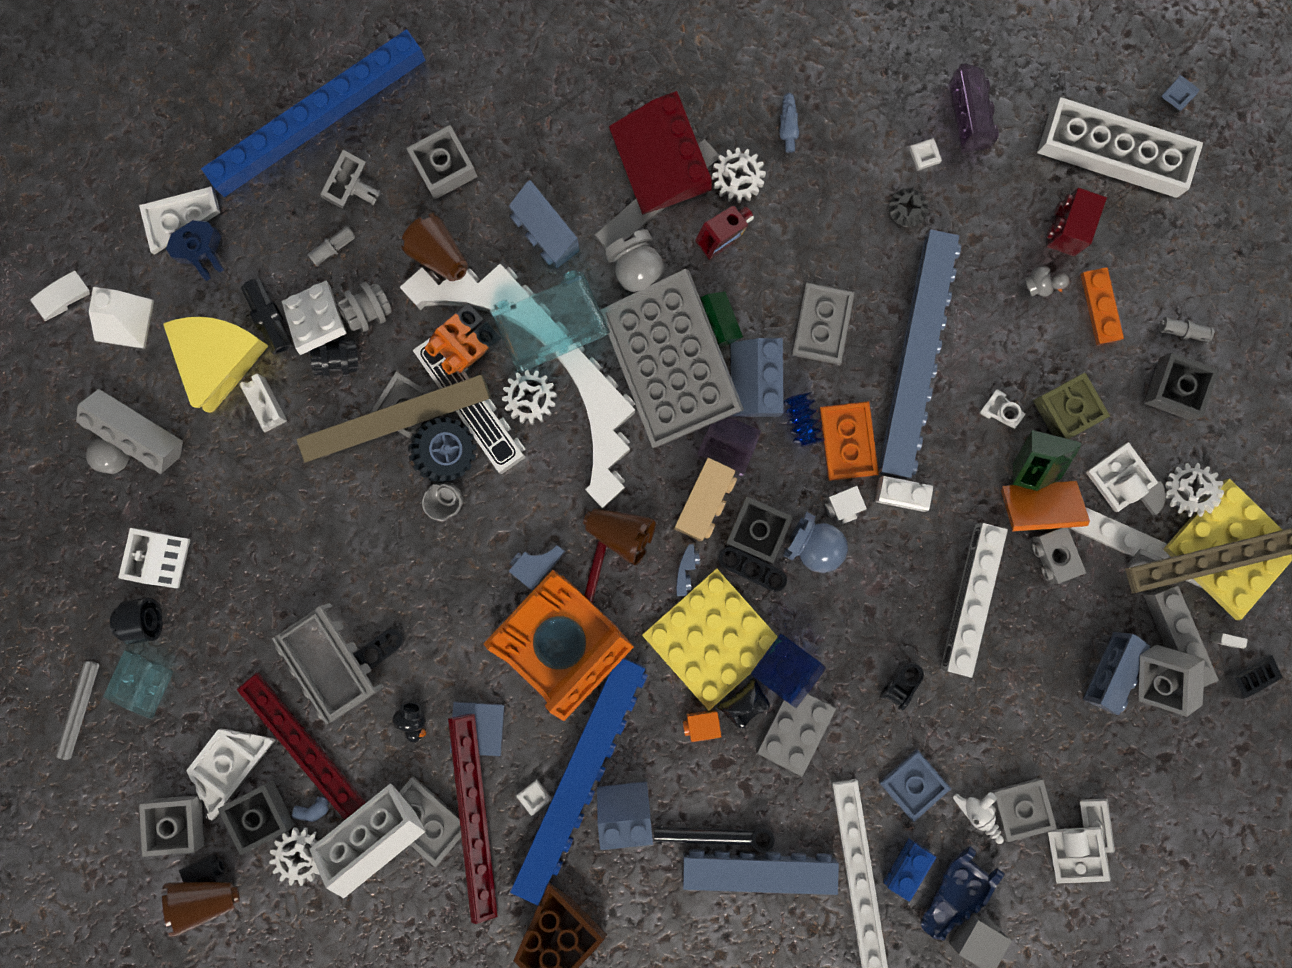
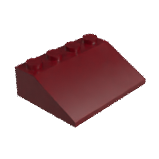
M677 91L653 99L609 126L642 215L712 191L711 176Z

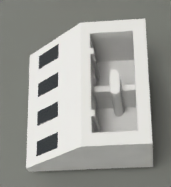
M130 528L118 578L144 584L179 588L190 539L144 529Z

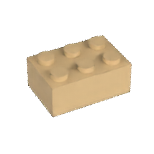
M707 458L674 529L700 542L704 538H710L716 525L711 522L715 515L719 516L722 513L727 502L722 499L725 493L729 494L737 481V478L733 477L735 470Z

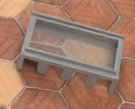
M330 603L319 606L285 631L272 638L276 651L284 657L289 665L290 673L298 679L302 686L303 694L311 700L316 708L317 716L326 725L384 688L382 684L373 687L366 676L371 672L369 665L366 663L359 665L352 654L357 651L356 645L353 642L346 644L339 633L344 629L343 624L340 621L332 622L326 613L327 610L332 608Z

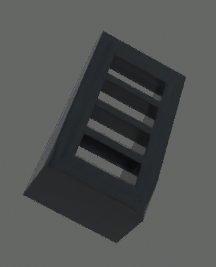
M1271 654L1225 675L1235 697L1239 699L1250 697L1283 678ZM1267 663L1269 664L1270 669L1273 673L1272 676H1269L1265 668V665ZM1259 668L1265 678L1263 680H1261L1260 675L1257 671V669ZM1251 672L1256 680V683H1253L1249 675ZM1241 678H1245L1248 687H1245Z

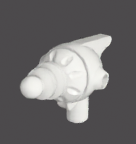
M989 792L982 800L973 797L962 798L959 794L954 795L953 799L974 827L981 831L986 830L985 834L990 835L991 839L995 838L996 843L1002 844L1004 842V838L1000 835V829L997 830L999 826L995 824L996 809L992 804L997 800V797L993 793Z

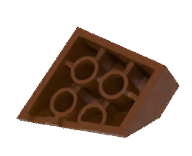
M548 883L513 961L520 968H579L604 941L607 934L571 897Z

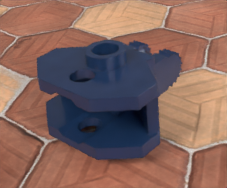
M192 220L170 235L166 250L171 258L179 263L195 266L205 281L211 279L209 271L204 266L209 261H211L216 271L219 273L224 271V267L217 258L219 255L216 252L222 236L209 222Z

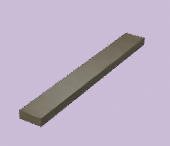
M479 375L296 440L303 460L306 463L489 400L491 396L484 376Z
M1292 528L1125 568L1131 592L1137 593L1291 555Z

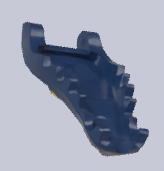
M971 846L964 849L951 861L943 875L930 908L920 921L922 929L934 939L944 941L947 934L956 925L960 926L964 921L969 920L973 913H978L982 907L986 906L996 886L1005 875L998 868L988 874L974 863L972 859L976 854V850Z

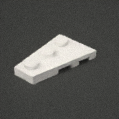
M212 187L139 205L150 252L154 255L166 248L170 235L192 220L207 222L220 213L215 189Z

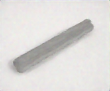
M88 660L83 663L55 754L58 759L68 760L72 757L98 672L99 663Z

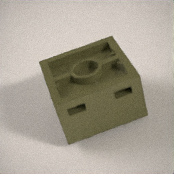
M1082 373L1032 400L1051 434L1070 439L1110 417L1086 373Z

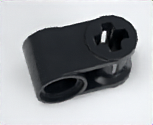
M912 661L902 662L891 679L885 684L880 693V698L893 702L900 711L905 710L912 700L915 691L923 681V669ZM909 667H914L916 670L915 677L907 680L905 678V671ZM893 692L897 693L901 697L894 695Z

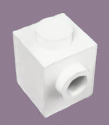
M857 486L826 498L827 504L824 505L829 518L833 517L835 521L842 519L843 524L857 519L856 513L867 509Z

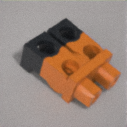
M468 303L435 330L425 346V350L434 357L441 353L446 358L441 364L442 368L450 375L456 371L459 373L463 372L484 354L489 353L501 340V337L487 322L479 327L484 319ZM465 314L472 316L473 324L464 316ZM486 332L487 334H489L491 342H489L481 333Z

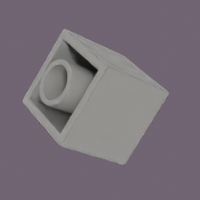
M973 913L969 920L964 921L959 926L949 944L960 956L978 967L997 968L1012 940L1000 930L1001 927L984 916L980 918Z

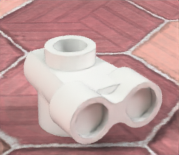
M997 389L980 414L988 419L993 417L1016 429L1026 414L1021 411L1018 404L1005 398L1007 395ZM1006 412H1011L1014 415V418L1008 419L1004 416V414Z

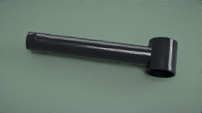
M757 824L752 830L662 827V825L654 827V842L660 845L673 842L753 845L757 851L767 852L773 848L775 843L773 831L766 824ZM765 832L770 838L766 843H759L755 839L757 834Z

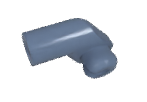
M318 797L315 800V804L309 808L295 806L292 819L315 822L327 814L329 801L325 797Z

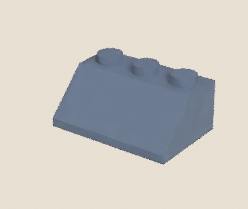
M529 180L510 203L509 208L512 214L509 217L518 228L522 225L527 231L525 237L532 246L537 244L543 251L540 255L548 265L553 264L556 268H559L580 251L578 238L532 181Z
M756 338L731 343V378L744 409L731 417H780L783 414V338Z
M1113 632L1083 700L1109 713L1120 715L1128 705L1129 700L1127 697L1131 689L1138 683L1140 655L1150 649L1151 646L1134 634Z

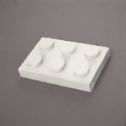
M327 281L313 285L311 288L281 301L295 348L300 355L347 334L331 287Z

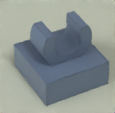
M1179 75L1161 97L1181 111L1197 95L1200 89Z

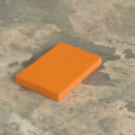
M869 401L819 407L828 481L879 475Z
M1077 481L1054 482L1038 491L1016 485L1002 486L1001 493L1012 531L1084 527L1089 525L1090 519Z

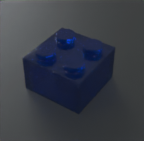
M780 633L751 672V675L797 709L826 670V667Z

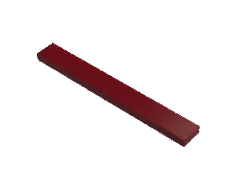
M255 673L236 689L344 820L366 803L259 673Z
M470 713L448 718L471 923L479 924L498 917L475 714Z

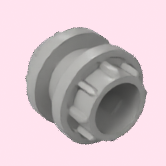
M366 282L359 285L360 293L353 296L347 290L342 293L343 299L337 302L342 318L352 331L360 329L362 332L369 330L368 322L376 319L379 324L386 322L385 316L391 313L390 304L378 284L369 286Z

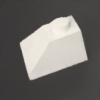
M93 287L89 316L94 340L145 349L154 300L118 290Z

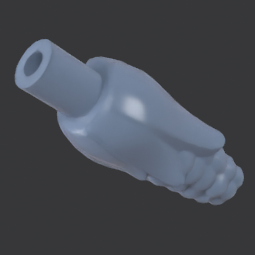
M786 93L782 100L779 134L780 138L785 140V152L792 153L795 152V140L799 137V113H796L793 94Z

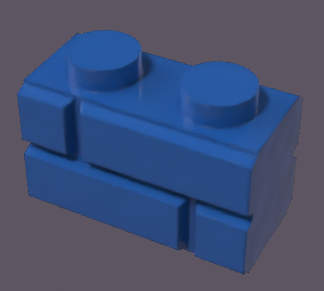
M909 838L892 865L891 873L888 872L883 883L888 889L910 902L937 857Z

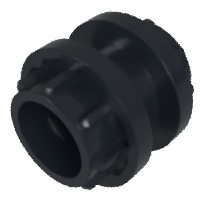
M342 335L338 337V341L327 342L310 350L312 372L315 376L323 375L324 380L331 379L330 372L342 371L344 378L350 377L349 373L357 372L359 369L356 342L353 337L345 338Z

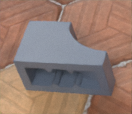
M556 545L552 550L542 555L533 556L527 552H524L522 555L518 553L509 563L512 566L509 572L533 591L566 551Z

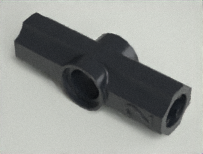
M251 279L245 282L241 289L251 308V318L257 329L262 332L269 350L274 355L289 350L293 344L282 323L284 321L283 316L275 302L271 300L262 279Z

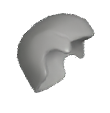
M100 436L93 439L86 450L88 465L95 471L116 474L124 469L129 461V455L110 442L104 441Z
M439 481L432 484L425 491L421 503L424 512L431 519L445 521L459 512L463 503L461 491L452 482Z

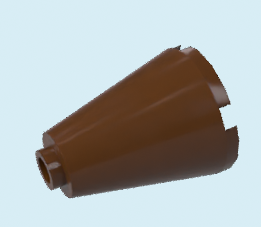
M428 214L429 218L423 220L420 217L411 223L402 236L405 242L404 246L401 245V249L405 254L449 281L462 279L466 275L468 264L442 219L437 215Z
M599 508L588 511L583 521V524L586 525L585 530L628 563L635 566L645 556L647 551L644 549L647 542L651 544L656 528V521L650 517Z
M232 882L165 883L162 889H167V895L162 896V907L166 927L172 926L173 932L168 933L171 938L177 937L234 910L236 903L240 902L238 886L233 887Z

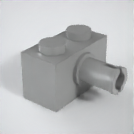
M342 150L320 196L344 209L350 195L353 196L354 194L374 205L381 191L361 182L360 176L366 166V162Z

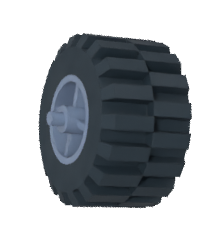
M445 417L443 419H433L420 426L416 433L412 435L410 439L412 443L408 447V451H411L409 459L410 461L413 460L415 471L419 470L423 478L427 477L433 482L451 481L466 474L465 471L470 470L472 467L471 461H474L476 458L473 450H477L476 444H472V440L475 438L473 434H468L469 428L466 425L461 426L460 421H452L451 418Z

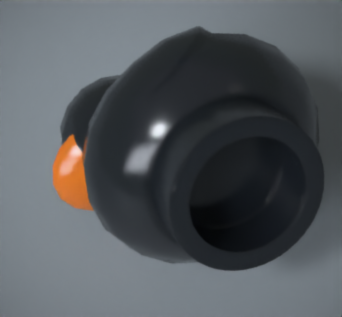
M412 701L404 702L392 718L393 725L396 729L405 731L406 739L409 742L416 743L426 735V731L422 729L426 722L425 716L421 712V706L418 703Z

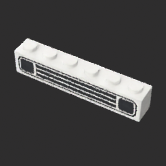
M429 339L413 350L439 389L470 379L465 372L469 369L468 367L461 373L456 371L449 375L441 365L446 358L441 353L435 357L431 356L425 350ZM491 399L457 410L458 416L469 428L470 433L473 434L477 443L501 475L526 458L522 453L526 450L518 438L513 440L509 435L508 431L511 428L503 417L501 419L497 418L494 413L497 408Z
M985 523L975 524L941 670L973 677L1008 529Z

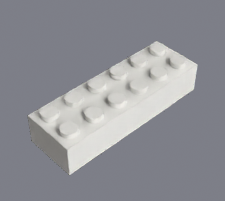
M1060 97L1050 109L1037 153L1177 198L1190 188L1203 142Z

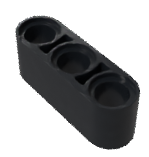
M726 547L718 554L717 560L723 569L769 591H781L787 585V576L782 570L733 547ZM727 551L733 552L736 556V561L731 566L723 562V555ZM750 562L756 563L759 569L758 573L753 577L747 575L745 570L746 565ZM772 573H777L781 577V583L777 587L770 586L768 582L769 576Z

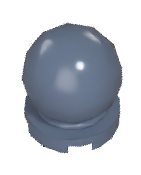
M806 511L804 519L801 517L790 537L793 541L789 548H785L783 556L790 560L800 556L802 563L811 571L826 573L836 570L845 561L848 553V543L844 534L833 525L826 523L816 524L814 522L816 516Z

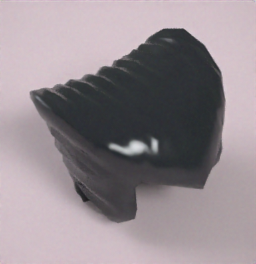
M752 677L750 682L743 689H740V692L717 705V708L735 726L745 729L748 722L764 710H769L770 703L765 694H763L756 678Z

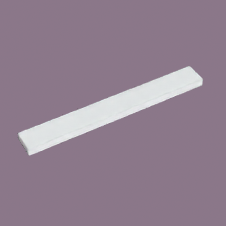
M851 779L832 782L861 968H888L858 780Z

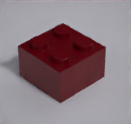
M1079 187L1071 194H1067L1065 199L1059 201L1056 206L1054 215L1057 218L1047 232L1046 238H1049L1047 247L1076 256L1090 246L1107 197Z

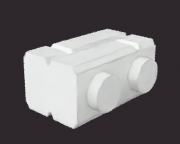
M882 476L878 479L874 502L921 512L929 511L933 486Z

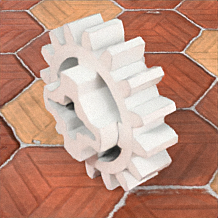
M736 148L735 154L727 150L726 158L721 155L718 157L720 164L714 163L713 170L716 172L712 173V180H718L714 183V189L721 188L720 197L727 194L729 202L735 197L737 202L741 203L742 197L750 201L751 193L756 196L759 194L758 187H763L764 181L762 178H765L766 172L760 171L764 164L763 162H756L757 154L750 157L749 149H746L743 154L740 152V148ZM747 164L750 165L754 172L749 170ZM737 172L742 173L740 179L735 178ZM723 179L728 181L730 187L726 185ZM743 187H748V188H746V189H744V190H738V189L743 188Z
M525 370V376H521L517 372V379L515 381L510 378L508 379L511 385L510 388H503L508 393V396L502 397L503 402H509L505 410H513L511 417L515 419L517 416H520V423L522 424L526 419H529L530 424L533 425L534 418H538L543 422L542 415L545 413L550 416L551 412L548 408L556 406L551 401V398L557 397L555 392H550L554 388L553 383L546 384L548 377L545 375L539 378V371L537 370L534 372V375H530L529 370ZM527 381L537 382L540 385L533 387L528 385ZM519 386V394L513 399L514 392ZM527 392H530L532 395L536 394L533 396V402L524 400ZM546 395V401L543 407L540 408V400ZM523 407L529 408L533 413H524L518 409Z
M1186 463L1184 470L1176 467L1174 474H1169L1167 479L1169 482H1166L1164 487L1168 490L1166 492V499H1172L1171 507L1179 506L1178 513L1186 510L1188 511V517H1191L1193 512H1197L1199 517H1202L1204 510L1212 513L1214 506H1219L1220 498L1224 494V491L1221 490L1223 481H1216L1219 474H1210V467L1208 466L1202 470L1200 469V463H1197L1195 468H1191L1189 463ZM1193 484H1194V489H1195V493H1196L1195 496L1193 495V494H1194V491H1193V488H1192V485H1193Z
M295 827L291 835L287 831L282 834L283 839L277 838L274 843L277 847L270 850V853L275 855V857L269 861V864H276L277 867L273 870V874L280 872L282 874L280 877L281 882L287 877L289 878V885L292 886L295 880H298L301 886L305 883L306 878L312 882L315 879L314 873L320 875L308 843L314 846L320 841L315 839L317 836L316 831L309 835L308 828L305 827L299 833L298 828ZM297 840L293 847H284L287 843ZM296 852H300L301 861H298L297 855H294ZM304 866H313L305 872H300V870Z

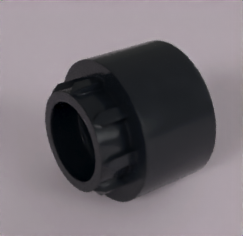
M153 598L121 602L111 613V631L116 638L126 644L157 640L163 628L162 612L158 603Z

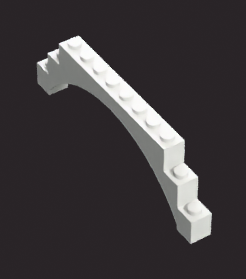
M499 264L479 283L477 282L480 279L469 268L462 279L456 281L445 279L440 285L438 284L441 280L432 270L427 273L423 268L419 269L400 288L420 310L425 306L449 305L464 307L469 303L474 309L500 316L522 327L539 339L563 364L579 389L591 425L593 468L591 483L585 490L604 509L625 489L622 485L625 480L616 471L611 473L609 470L630 451V448L627 446L630 441L621 432L616 434L615 431L635 414V409L633 408L635 405L634 401L626 393L622 396L616 390L618 384L609 375L606 378L599 371L602 368L593 357L588 359L582 353L585 349L576 339L571 341L566 335L568 330L560 321L555 323L549 317L552 314L543 303L538 305L532 299L535 296L534 293L526 285L523 287L519 285L516 281L518 276L510 267L505 269Z

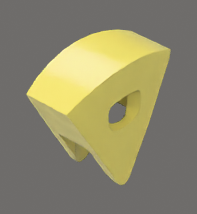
M186 317L163 323L189 402L192 407H202L208 413L216 410L268 347L265 342L239 326L215 318Z

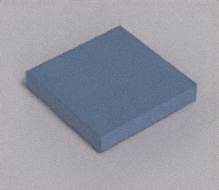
M454 701L452 717L470 713L475 714L479 755L501 756L505 704Z
M917 749L879 781L881 786L913 822L951 790L949 785Z

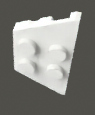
M222 728L216 731L186 770L191 782L196 786V793L199 799L203 800L209 812L207 816L211 821L219 815L218 808L228 803L274 743L275 739Z

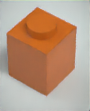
M716 709L686 714L687 720L683 721L685 736H690L691 742L721 738Z

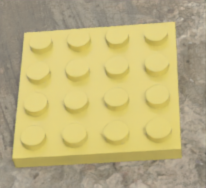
M1229 478L1223 481L1221 490L1224 491V494L1220 498L1219 506H1214L1212 513L1204 510L1202 517H1199L1197 512H1195L1163 550L1170 557L1281 531L1282 529ZM1292 554L1194 578V580L1235 620H1242L1291 563Z
M717 568L642 634L708 711L784 644Z

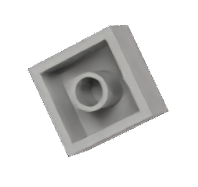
M451 125L406 148L434 200L478 177Z
M1159 645L1151 647L1140 655L1139 701L1186 717L1203 705L1205 659Z
M198 795L155 798L139 804L142 857L194 853L204 847L202 799L200 800Z

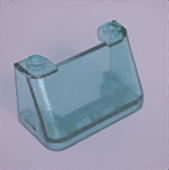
M572 270L563 275L564 279L556 286L516 303H509L507 299L493 305L494 309L489 310L517 372L531 369L610 333L605 318L582 271Z

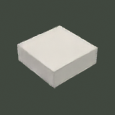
M934 138L909 147L917 171L939 164L942 161Z
M1212 632L1210 641L1216 644L1244 649L1247 646L1248 639Z
M537 779L516 795L531 816L552 801L550 795Z

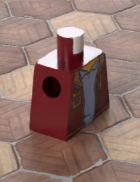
M731 206L705 222L695 241L710 260L737 241L748 227L747 223L752 221L754 216L747 207L738 211L735 206Z

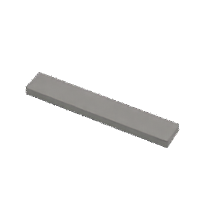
M704 139L698 146L709 170L714 163L718 162L720 155ZM635 199L595 234V238L605 249L620 238H623L625 242L634 235L633 232L643 228L663 209L661 208L642 215L637 199Z

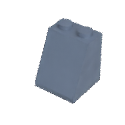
M647 781L598 786L597 817L600 850L653 845Z

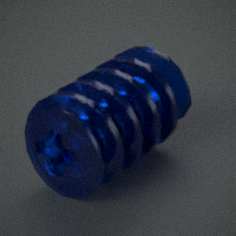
M812 392L795 395L783 401V405L791 406L785 413L786 415L794 416L788 420V424L796 425V427L790 430V433L798 435V437L793 439V443L800 444V447L825 441V438L817 437V434L822 432L823 429L814 427L815 424L820 422V418H812V415L818 412V409L809 407L815 402V399H807V396Z

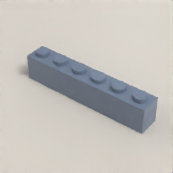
M691 849L689 853H683L682 884L683 890L838 895L839 863L835 858H832V855L825 853L816 854V857H806L805 853H791V856H781L779 852H766L764 856L755 855L753 851H741L740 855L730 854V851L716 850L715 854H705L704 850Z

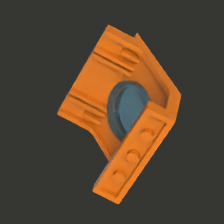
M554 570L543 579L483 643L487 650L506 661L546 700V709L563 721L570 716L634 648L610 619L570 581Z

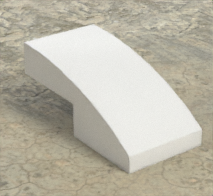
M73 271L44 288L30 300L44 321H47L67 311L68 305L90 295V292L76 271Z

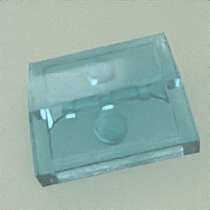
M124 650L103 697L134 713L153 719L173 675V671L157 662L148 661L132 651Z

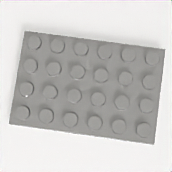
M688 269L677 272L648 286L644 290L638 291L599 310L652 448H657L744 410Z

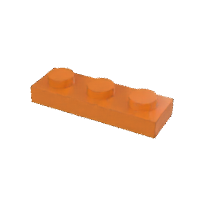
M1108 267L1081 273L1096 345L1124 339Z

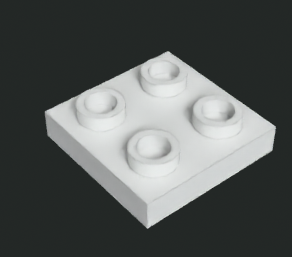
M1129 442L1120 446L1086 471L1114 512H1119L1127 505L1138 501L1149 493V489L1158 484V481Z
M1102 827L1057 829L1048 832L1057 883L1105 882L1111 880Z

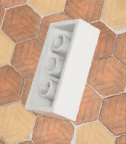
M390 783L309 850L326 889L345 898L426 831L416 812Z

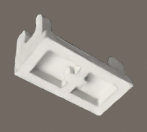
M257 373L251 376L252 381L248 383L241 382L240 387L264 432H267L283 424L287 419L266 378Z

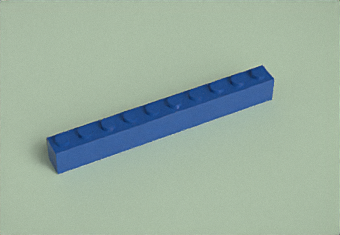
M406 29L202 167L201 170L213 187L223 197H226L426 61L421 48Z
M624 657L609 673L510 893L535 905H539L552 874L558 875L563 864L559 860L563 851H569L574 839L570 837V834L574 827L579 828L584 814L580 812L584 804H590L595 793L594 790H591L594 781L600 782L606 769L602 766L605 757L611 758L616 744L612 743L616 733L622 734L627 722L623 720V717L627 710L632 711L637 697L633 695L637 687L642 689L648 674L644 673V666Z

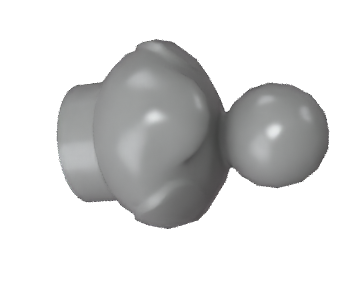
M1040 266L1033 269L1031 276L1024 279L1031 296L1038 294L1046 297L1052 294L1054 288L1062 292L1069 284L1068 275L1058 272L1051 279L1048 274L1050 268Z

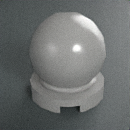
M648 229L633 232L635 237L625 242L623 238H620L605 249L608 261L616 262L615 273L617 280L625 290L633 293L644 290L663 279V261L658 252L649 247L653 240Z

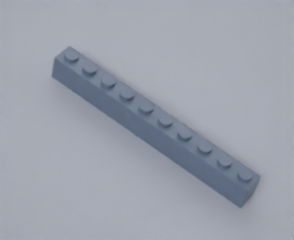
M930 229L924 237L878 467V473L881 475L907 480L917 472L918 460H915L917 450L920 451L923 443V436H920L921 427L926 425L928 412H925L926 402H930L933 388L930 387V382L937 372L938 365L934 362L936 354L940 353L942 347V340L939 339L940 331L944 330L947 322V316L944 315L945 306H949L952 297L949 286L950 282H954L957 269L953 266L955 259H958L961 251V244H958L960 235Z

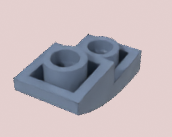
M694 544L687 546L681 558L676 580V596H687V590H691V576L686 575L685 570H695V565L700 564L699 549H694Z

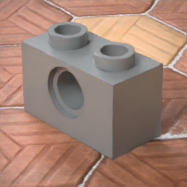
M1055 528L1032 537L1034 542L1032 549L1038 558L1040 557L1043 567H1041L1042 574L1050 584H1060L1086 574L1068 528ZM1055 549L1061 555L1057 563L1052 558V553Z

